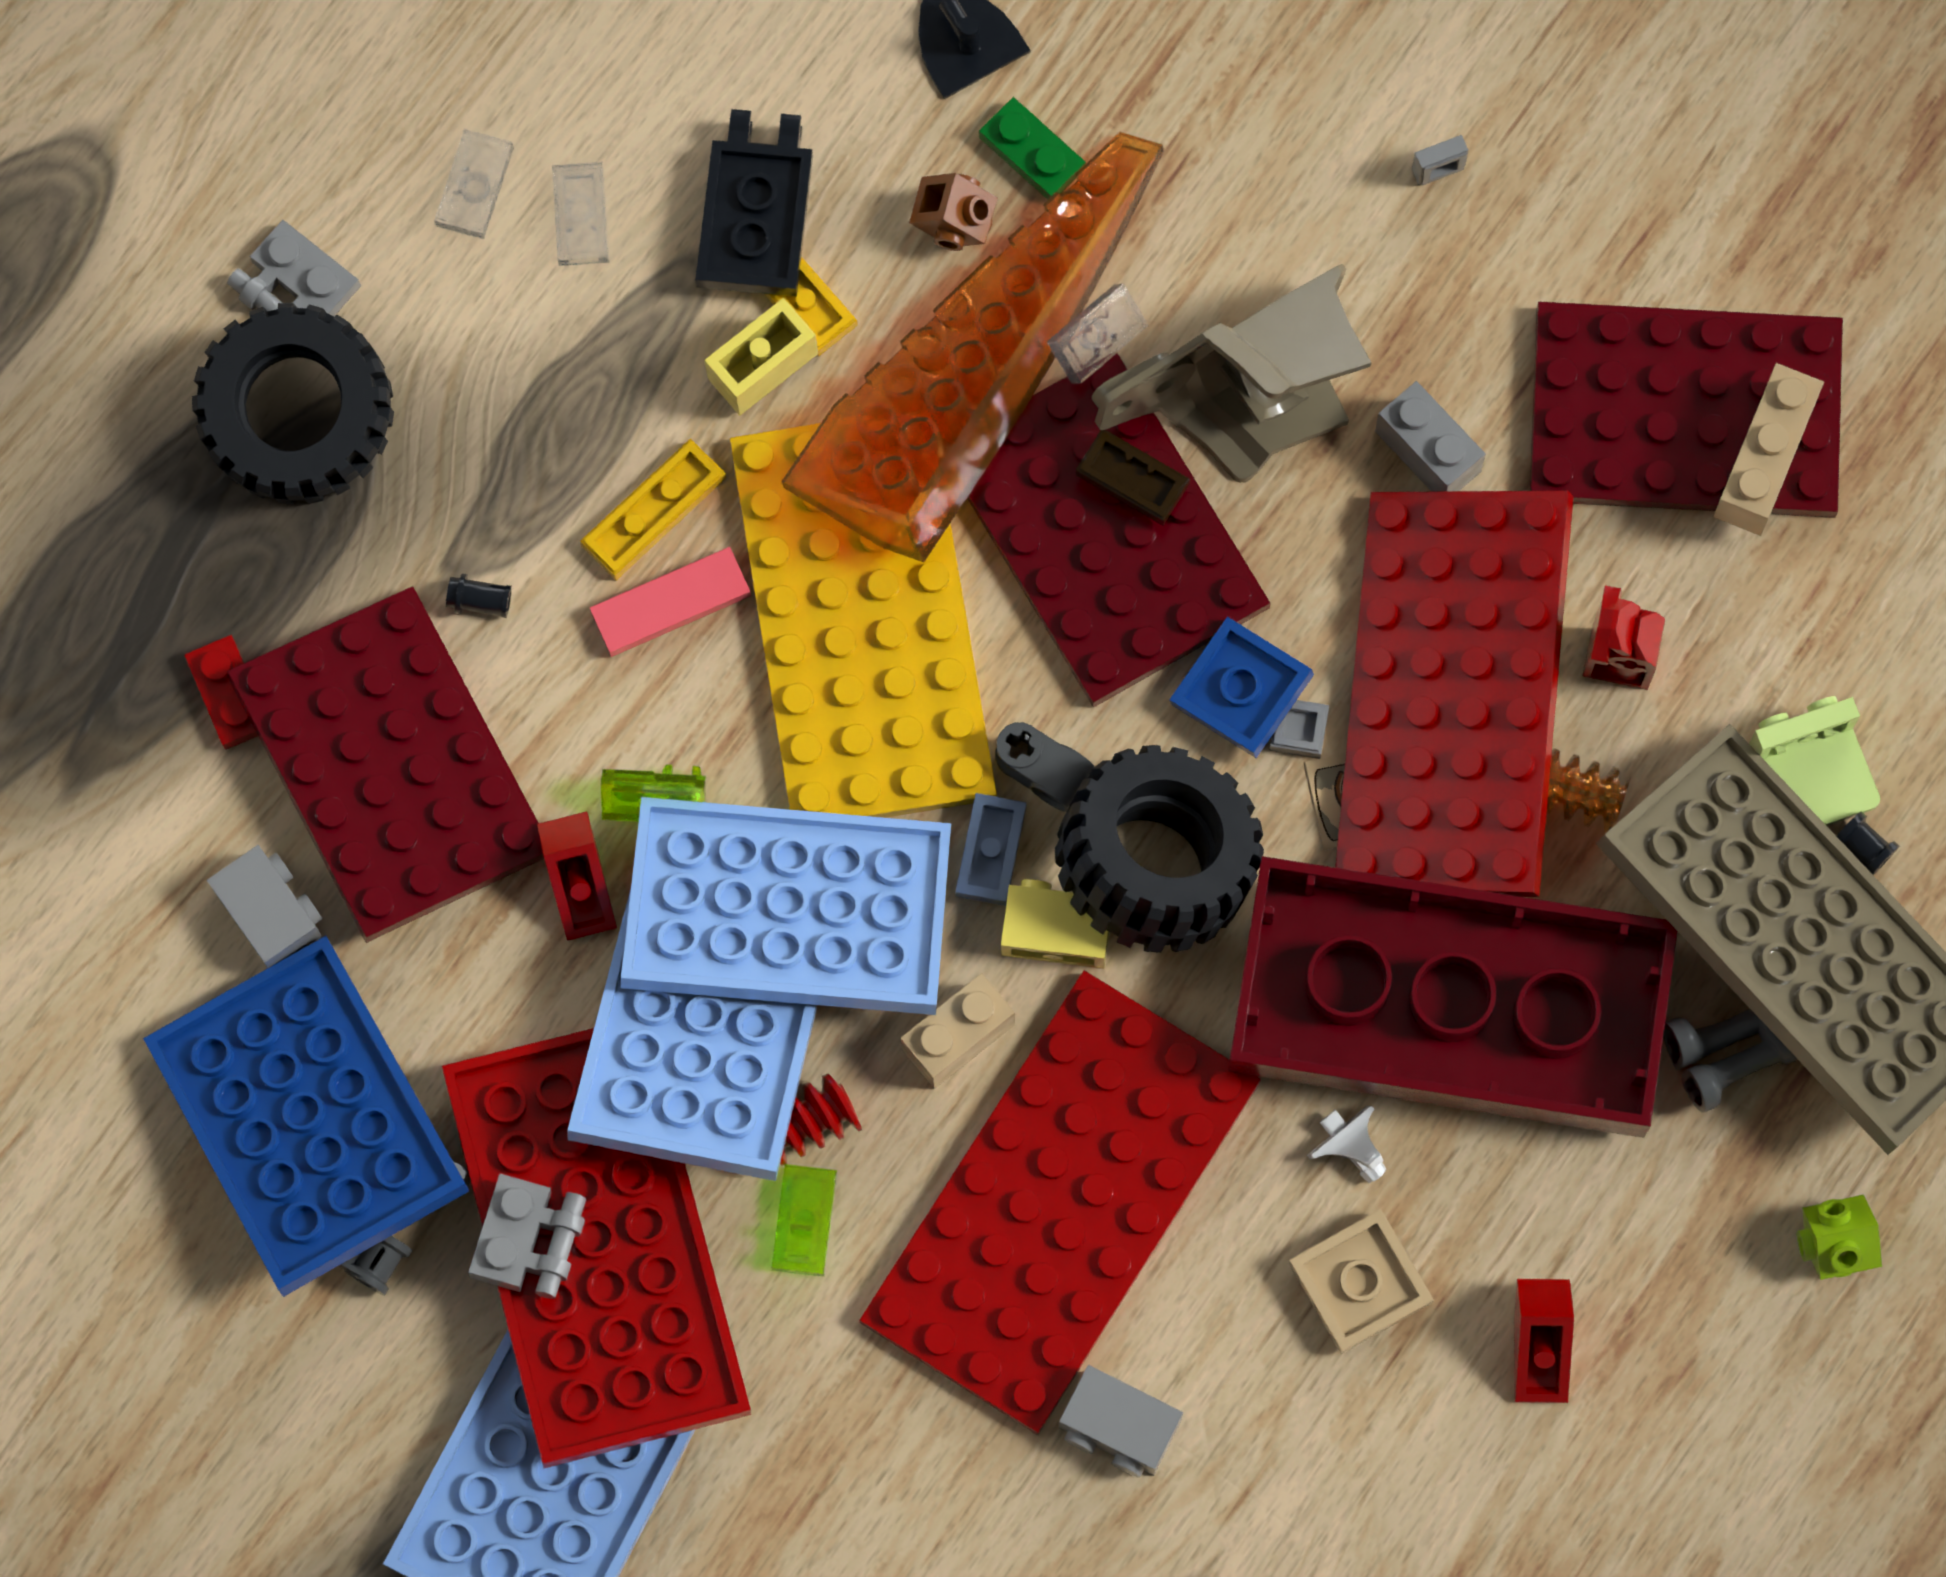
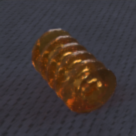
M1553 748L1547 815H1550L1555 807L1562 803L1564 820L1570 821L1575 813L1581 809L1583 810L1584 826L1590 827L1600 815L1603 816L1604 832L1607 833L1616 825L1631 776L1624 785L1620 784V770L1613 766L1604 778H1600V763L1595 760L1591 762L1584 772H1581L1580 757L1576 754H1573L1567 763L1562 766L1560 765V751L1557 748Z

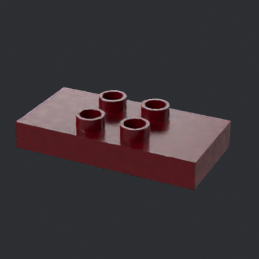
M1262 856L1228 1071L1644 1138L1651 1127L1678 931L1666 919Z

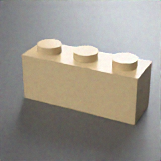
M1778 363L1775 364L1714 513V518L1759 536L1762 535L1824 381Z

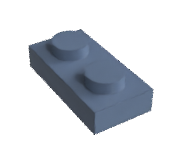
M980 793L975 794L955 891L956 897L1006 906L1008 887L1012 881L1026 812V802Z

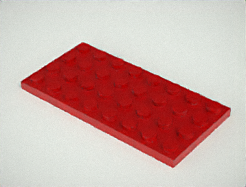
M1568 490L1371 492L1335 868L1520 897L1540 896L1574 499Z
M1083 970L859 1319L860 1324L1039 1435L1260 1085L1261 1079L1257 1076L1229 1072L1230 1059Z
M594 1028L442 1066L482 1228L499 1174L550 1187L551 1196L547 1208L555 1211L561 1210L567 1192L576 1193L586 1198L581 1217L585 1219L581 1235L574 1237L567 1259L571 1264L567 1280L560 1282L555 1299H548L537 1295L535 1290L540 1276L527 1272L520 1292L497 1286L543 1469L751 1415L750 1404L685 1163L568 1140L567 1130ZM540 1228L533 1253L547 1255L553 1231Z

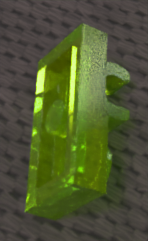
M667 764L664 766L662 774L654 773V771L602 769L600 783L602 820L639 822L641 797L706 802V776L701 775L699 766L692 767V775L673 774L672 765Z
M784 1165L771 1266L772 1271L824 1277L837 1170Z

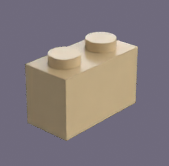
M981 973L936 1009V1015H928L900 1037L901 1048L929 1084L936 1089L1015 1026V1012L984 974Z

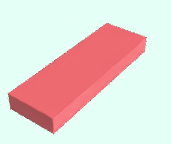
M728 547L590 607V612L610 656L613 657L751 597V591L731 548Z

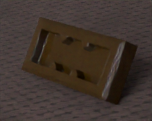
M1100 430L1076 468L1075 473L1076 476L1164 526L1190 484V478L1107 430Z

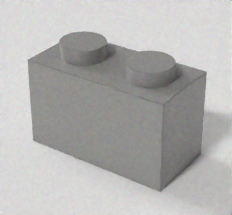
M1417 381L1378 413L1375 432L1430 491H1460L1481 473L1486 455L1485 452Z
M257 845L207 879V882L267 968L323 938L315 926L323 918L305 893L296 899L286 883L294 877L279 855L275 852L270 857H267L260 846Z
M1087 1365L1059 1421V1428L1067 1432L1064 1438L1066 1442L1091 1454L1095 1447L1115 1456L1112 1461L1115 1467L1140 1478L1143 1471L1153 1476L1155 1475L1182 1421L1183 1412Z

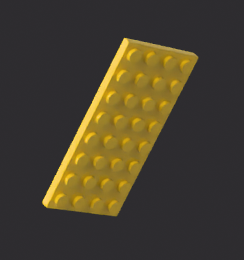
M931 406L731 437L730 443L790 810L887 818L973 804L976 793L997 797Z

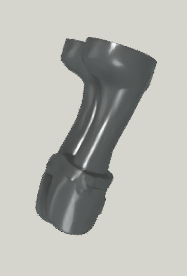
M1751 1009L1719 1023L1697 1029L1682 1017L1673 1018L1665 1022L1663 1037L1669 1057L1677 1070L1690 1066L1702 1058L1757 1034L1761 1038V1043L1711 1064H1700L1684 1070L1681 1077L1683 1087L1694 1106L1701 1113L1717 1107L1721 1102L1722 1090L1734 1082L1766 1067L1778 1063L1788 1065L1797 1060L1791 1051Z

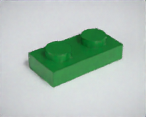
M1014 96L979 130V138L1051 203L1086 169V161Z

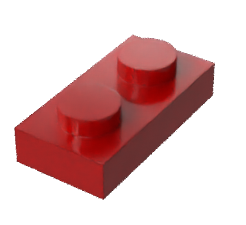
M226 636L185 654L184 656L224 749L227 750L258 737L228 679V670L244 664L233 636Z

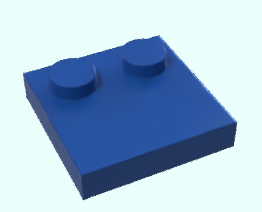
M1227 616L1169 700L1172 706L1254 758H1257L1308 685L1314 673L1305 664Z

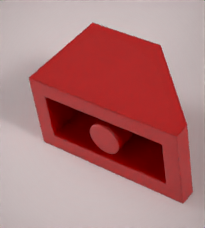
M588 812L537 824L543 856L567 941L616 929L617 924Z
M1517 1279L1514 1314L1515 1402L1568 1403L1574 1330V1310L1570 1279Z

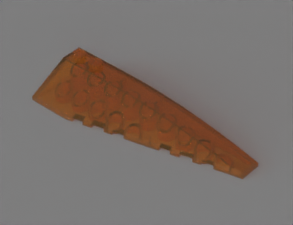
M1119 132L1076 173L1077 181L1067 191L1061 194L1056 192L1043 204L1045 212L1028 228L1021 225L1008 238L1010 245L997 258L990 255L933 309L935 317L929 323L918 330L913 328L900 341L902 348L886 364L876 363L864 375L866 380L864 385L852 396L845 393L831 407L781 481L783 487L879 547L925 562L1026 408L1077 322L1164 153L1163 145L1123 132Z

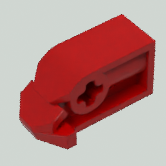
M1605 585L1602 600L1592 625L1582 677L1648 690L1657 667L1665 618L1657 612L1640 609V606L1632 601L1621 599V588Z

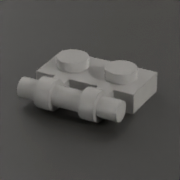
M284 220L276 226L250 255L252 263L261 269L262 272L252 279L239 268L231 274L227 281V284L240 294L239 300L251 310L264 307L266 311L278 309V303L282 302L272 295L271 292L280 284L296 297L293 303L297 308H307L308 304L324 308L326 313L335 316L361 287L359 280Z
M499 1174L468 1271L469 1278L520 1292L527 1272L540 1276L535 1290L537 1295L548 1299H555L560 1282L567 1280L571 1264L567 1259L574 1237L581 1235L585 1219L581 1217L586 1198L576 1193L567 1192L561 1210L555 1211L547 1208L551 1196L550 1187ZM540 1228L554 1232L547 1255L533 1253Z

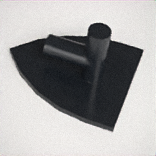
M988 0L922 1L918 29L922 58L933 82L944 99L1031 52L1020 32L1005 13Z

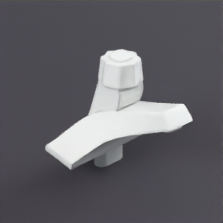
M1366 1106L1348 1122H1345L1336 1110L1332 1111L1320 1121V1124L1330 1136L1307 1155L1308 1158L1315 1159L1324 1155H1337L1349 1158L1361 1171L1359 1174L1368 1183L1379 1179L1386 1171V1167L1382 1163L1383 1158L1374 1147L1368 1135V1122L1374 1108Z

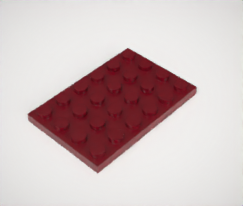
M1538 301L1536 312L1530 491L1568 490L1574 497L1573 504L1716 511L1775 364L1778 363L1824 381V384L1771 514L1835 518L1838 513L1843 318Z
M1116 350L940 447L941 456L1093 708L1208 644L1227 616L1241 625L1270 609L1271 604L1154 412L1105 430L1190 478L1189 486L1164 526L1075 475L1076 468L1100 432V429L1094 422L1098 408L1092 400L1093 393L1104 382L1128 370Z
M413 586L228 670V679L366 943L544 859L537 826L539 822Z

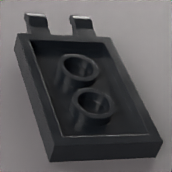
M731 109L728 141L712 140L695 277L696 287L797 297L813 163V149L800 148L801 115L781 113L778 145L750 143L753 121H751L752 112L749 110Z

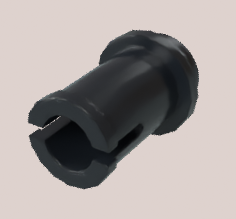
M461 574L460 578L450 577L446 595V607L455 608L456 614H461L462 610H469L507 618L512 596L511 585L503 586L467 580V574Z

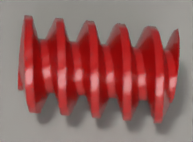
M830 1074L822 1075V1092H819L810 1082H806L802 1085L803 1100L800 1101L797 1097L795 1098L780 1161L781 1166L787 1164L786 1148L789 1146L800 1157L806 1155L805 1139L810 1138L820 1149L825 1147L824 1131L827 1129L839 1140L844 1139L843 1122L847 1120L858 1132L862 1130L843 1085L839 1084Z

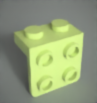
M1836 696L1826 697L1807 706L1808 713L1790 719L1787 713H1780L1758 724L1760 729L1755 730L1749 744L1826 826L1852 818L1860 811L1863 813L1872 811L1880 803L1879 792L1853 730L1860 718L1853 697L1840 702L1837 701Z

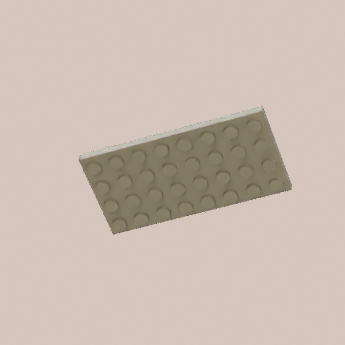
M1731 724L1715 736L1596 843L1887 1155L1904 1142L1946 1100V952Z

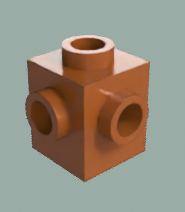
M950 173L924 176L920 181L909 224L934 237V244L943 249L961 251L963 246L985 244L988 232L992 226V217L998 197L982 189L980 182L968 175Z

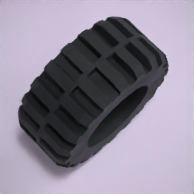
M278 303V309L266 311L264 307L249 311L251 318L241 324L235 319L224 328L227 335L219 343L214 340L210 343L204 352L209 357L205 366L197 368L194 382L198 385L197 395L192 396V411L197 415L198 425L195 427L200 440L207 447L208 454L234 482L263 499L269 497L275 499L278 503L293 505L295 500H306L311 504L324 501L323 496L335 492L337 495L342 494L351 488L348 483L359 475L364 478L372 470L371 461L377 453L382 455L388 443L385 435L387 428L393 425L394 411L391 408L390 399L393 397V392L382 361L362 333L355 330L350 322L339 315L334 317L326 313L324 308L308 304L307 308H297L294 303ZM289 358H306L324 366L335 378L341 394L340 414L330 432L316 444L297 451L276 449L259 439L251 428L246 411L247 397L255 380L271 365Z
M1147 745L1142 746L1137 755L1133 749H1126L1115 753L1111 761H1101L1091 770L1088 778L1083 779L1057 833L1059 841L1055 847V863L1062 867L1058 874L1062 889L1065 892L1072 891L1074 894L1070 904L1080 916L1087 913L1093 919L1090 926L1103 935L1107 930L1118 936L1116 943L1129 948L1135 942L1143 944L1144 951L1161 953L1165 945H1170L1172 951L1179 952L1191 949L1195 941L1199 944L1208 942L1216 937L1220 928H1226L1233 920L1258 876L1257 871L1264 853V848L1259 843L1263 837L1261 821L1258 818H1251L1255 810L1251 799L1246 793L1240 795L1237 792L1236 787L1239 783L1228 772L1221 775L1213 769L1214 762L1201 756L1200 760L1188 757V750L1172 747L1170 752H1161V746ZM1144 820L1157 822L1172 828L1183 836L1194 849L1199 860L1201 872L1193 876L1172 878L1148 871L1136 863L1126 852L1119 839L1117 826L1126 822Z

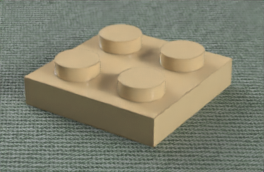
M1381 1209L1289 1260L1290 1267L1341 1354L1434 1302L1433 1297Z

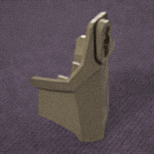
M1341 264L1279 298L1233 328L1219 323L1170 355L1168 353L1158 354L1104 382L1092 395V400L1098 408L1094 422L1100 430H1105L1134 418L1160 411L1176 427L1182 429L1204 447L1235 481L1240 483L1251 480L1273 454L1348 425L1349 419L1330 380L1368 368L1372 362L1351 327L1337 295L1346 272L1345 266Z

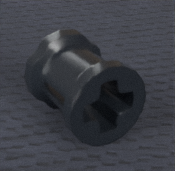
M1860 811L1839 832L1837 838L1874 875L1900 846L1895 841L1888 843L1866 823L1867 816Z

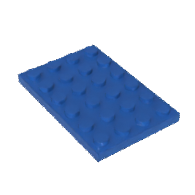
M327 936L143 1038L283 1297L469 1192L466 1183Z

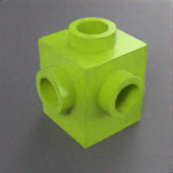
M1864 1194L1844 1199H1830L1821 1204L1802 1208L1804 1229L1797 1230L1798 1247L1803 1261H1812L1820 1280L1845 1277L1852 1273L1882 1267L1879 1226Z

